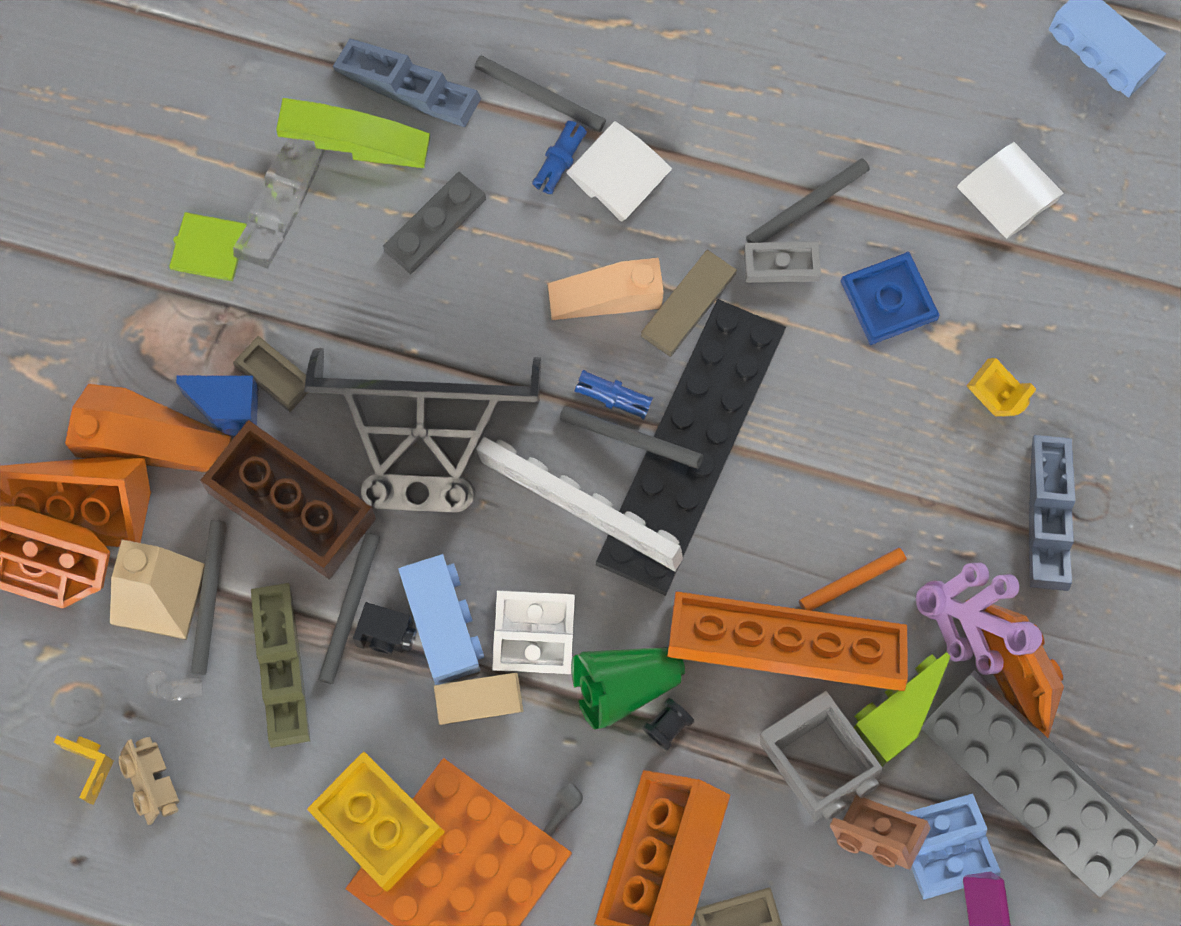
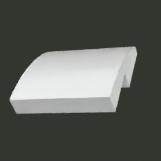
M614 121L566 173L590 198L596 196L622 222L627 219L672 168L642 140Z
M1015 142L979 166L957 186L1006 239L1029 225L1036 215L1055 204L1064 194Z
M497 590L492 670L571 674L575 594Z

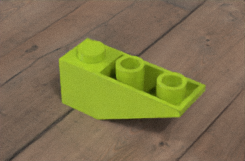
M947 652L938 659L931 654L914 669L918 675L907 683L905 691L888 689L884 692L888 699L881 705L876 707L871 702L854 716L858 723L853 728L882 767L918 738L951 657Z

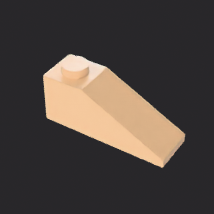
M659 258L621 261L547 283L551 320L660 309L663 302L664 291Z

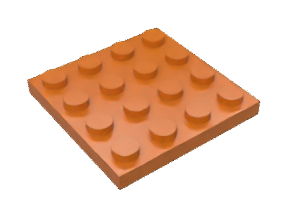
M443 758L413 797V800L445 831L443 835L388 892L381 888L362 867L345 889L393 926H521L571 857L572 852Z

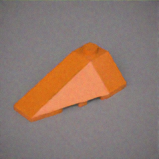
M88 384L72 407L65 444L74 456L78 458L109 456L145 459L147 466L207 472L232 441V438L127 388Z

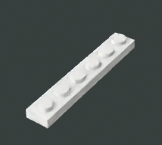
M483 437L477 446L476 451L483 464L671 570L676 571L683 560L681 547L678 545L679 541L673 535L663 530H659L658 533L645 527V521L629 511L625 514L620 513L612 508L613 504L608 499L597 493H594L592 496L580 490L581 487L578 483L565 475H561L558 478L550 474L548 468L539 460L532 457L525 460L516 455L517 451L511 445L499 439L495 443Z

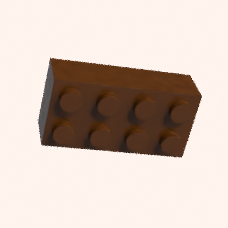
M249 420L200 479L208 494L329 580L376 520L372 506L365 503L362 499Z

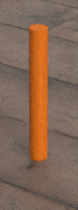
M897 548L799 600V604L802 610L812 611L907 561L906 556L901 548Z

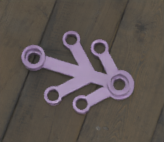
M968 563L963 567L960 574L946 584L942 581H930L922 586L916 595V605L921 614L937 621L947 644V653L951 656L950 659L952 661H968L974 652L976 667L981 674H998L1003 668V658L998 651L989 649L981 629L1004 638L1006 648L1014 655L1034 653L1041 645L1042 634L1039 628L1031 622L1011 623L983 611L999 599L1014 598L1018 594L1019 582L1011 574L997 575L992 580L991 585L965 603L954 599L967 587L983 586L989 579V571L985 564ZM974 570L977 574L976 580L974 578ZM1004 582H1005L1006 585H1007V590H1006V592H1005V590H1004ZM952 616L960 620L967 638L959 637ZM988 658L991 661V667L988 665Z

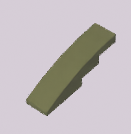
M284 583L251 589L256 656L260 666L268 742L271 748L310 742L301 656L290 584Z

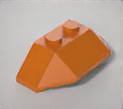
M0 506L1 590L63 609L100 591L104 587L110 551L90 529L17 506Z
M994 604L983 610L1011 623L1030 622L1027 616ZM981 629L989 649L998 651L1003 658L1002 670L998 674L993 675L1006 700L1049 738L1064 686L1061 682L1063 674L1058 663L1054 659L1050 660L1043 648L1045 644L1043 635L1041 645L1034 653L1014 655L1006 648L1004 638ZM988 658V665L991 667V661Z

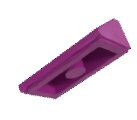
M991 871L964 876L963 885L969 926H1011L1004 880Z

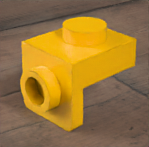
M988 358L966 385L995 417L1019 415L1030 404L1029 398L1036 391L1032 383L1020 384L997 358Z

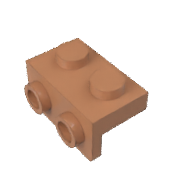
M858 795L855 796L843 820L833 818L830 823L837 843L843 849L855 854L862 851L872 855L875 860L885 866L895 867V865H899L909 870L931 829L927 820L864 797L860 798Z

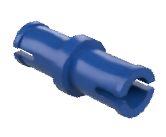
M567 121L554 146L548 147L545 153L547 158L536 178L532 181V184L538 190H540L545 179L549 178L543 192L553 194L565 169H569L574 163L572 157L587 134V131L581 125L574 136L570 137L577 123Z
M586 370L582 371L574 391L606 403L605 407L612 410L613 407L641 417L643 420L653 400L651 396L648 397L623 387V382L615 380L613 383L588 373Z

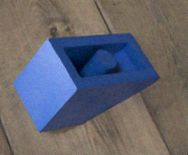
M177 375L176 383L182 394L218 431L236 436L248 420L257 426L259 388L253 376Z

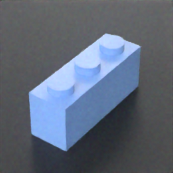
M1069 0L1056 12L1049 27V31L1060 44L1068 46L1080 56L1081 61L1087 67L1094 68L1107 79V82L1113 89L1121 91L1128 98L1157 71L1166 55L1164 51L1103 0Z
M441 554L398 568L435 685L480 672L478 660L485 657L478 636L470 638L466 623L472 622V617L466 599L461 601L457 599L454 587L461 584L454 563L446 565L444 555Z

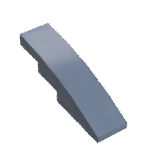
M351 38L333 65L336 72L379 94L430 116L462 127L466 126L481 100L477 90L448 82L443 73L413 64L408 55Z
M1034 435L1032 439L1029 497L1030 588L1069 591L1072 584L1070 549L1074 543L1072 508L1076 501L1072 438Z

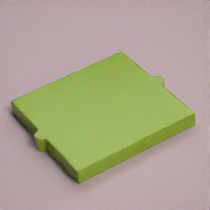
M184 212L178 236L173 238L175 248L169 266L170 270L233 281L239 258L244 256L242 247L248 228L247 224Z

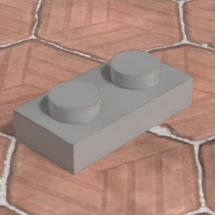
M819 241L745 243L746 283L809 282L820 280Z

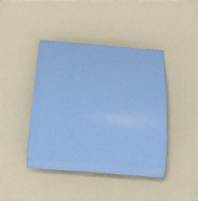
M973 793L906 812L907 814L927 820L931 828L911 866L923 900L963 889V877L966 875L991 871L1000 877V868L986 837L987 827Z

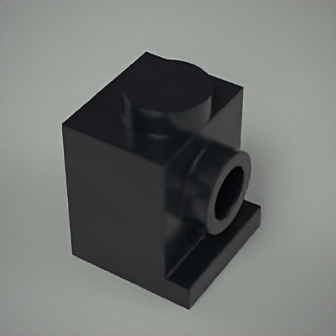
M365 602L353 641L356 647L364 649L366 642L371 643L369 648L387 655H392L393 650L401 653L404 650L410 652L415 641L417 629L412 628L413 622L410 615Z

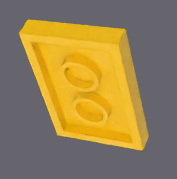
M364 751L307 808L313 817L386 892L445 832Z

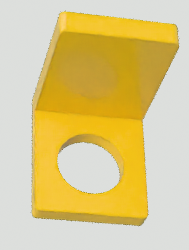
M56 735L53 743L62 749L95 762L79 797L85 802L94 805L114 760L98 752L101 745L78 736L75 743Z

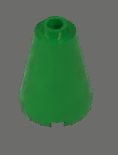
M668 647L583 651L580 654L574 655L571 661L572 682L574 688L581 687L584 699L578 700V703L586 721L592 729L607 728L680 685L681 676L685 674L683 659L667 657Z

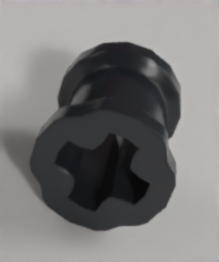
M671 698L666 699L664 702L665 708L651 723H646L642 728L653 741L666 751L672 747L671 742L686 725L691 726L695 722L691 715Z

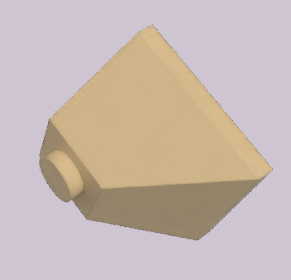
M122 539L111 577L110 624L187 640L203 580L205 564L162 547Z

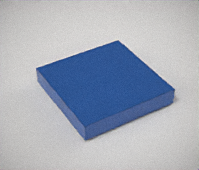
M910 252L847 274L841 278L840 282L870 345L937 321L940 316Z

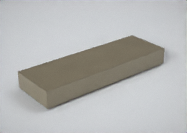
M707 249L641 331V337L671 357L736 275L737 269Z

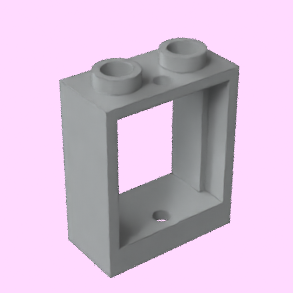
M827 691L760 733L761 747L814 822L822 817H825L827 820L834 818L847 807L846 801L857 794L860 798H863L880 785L878 780L881 779L882 766ZM827 721L863 773L817 802L781 750Z

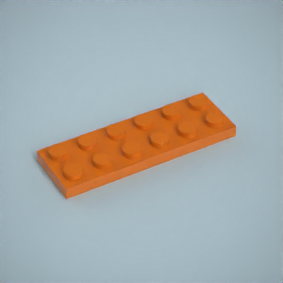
M675 592L667 657L905 691L908 681L906 624Z

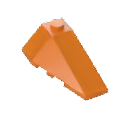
M109 456L0 466V506H17L88 528L105 546L120 547L122 539L141 543L151 495L145 459Z

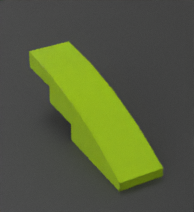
M282 98L276 127L278 137L314 141L316 149L352 153L353 160L425 168L430 141V133L396 121L346 108L289 98Z

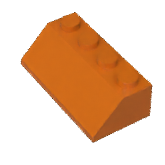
M643 770L594 924L597 926H691L731 795L700 779Z

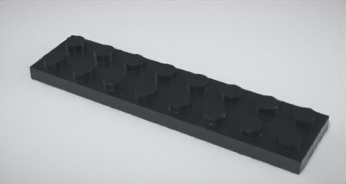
M719 299L716 300L654 435L655 438L703 454L702 464L697 469L647 451L619 510L622 514L629 511L645 521V527L656 533L659 530H663L673 535L679 541L678 545L681 547L683 557L786 329L784 326ZM609 534L596 560V566L665 596L678 571V568L676 571H673Z

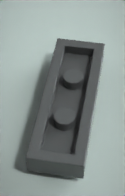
M461 172L456 173L383 245L384 252L408 273L412 274L486 200V194Z

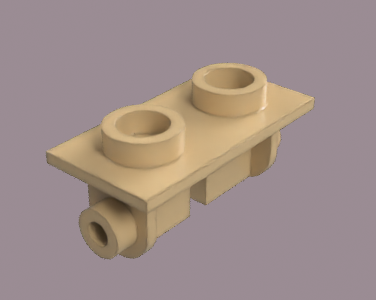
M146 737L138 740L135 743L137 748H135L132 739H130L120 752L119 765L123 776L126 779L130 778L135 790L133 802L137 813L140 816L144 815L147 824L151 825L160 811L163 817L178 812L176 804L180 801L170 776L158 780L154 779V774L166 770L158 744L156 742L152 743L151 737Z

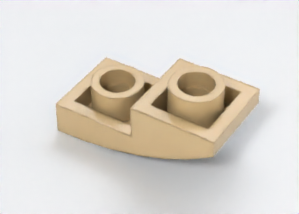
M518 673L434 685L439 725L524 712Z

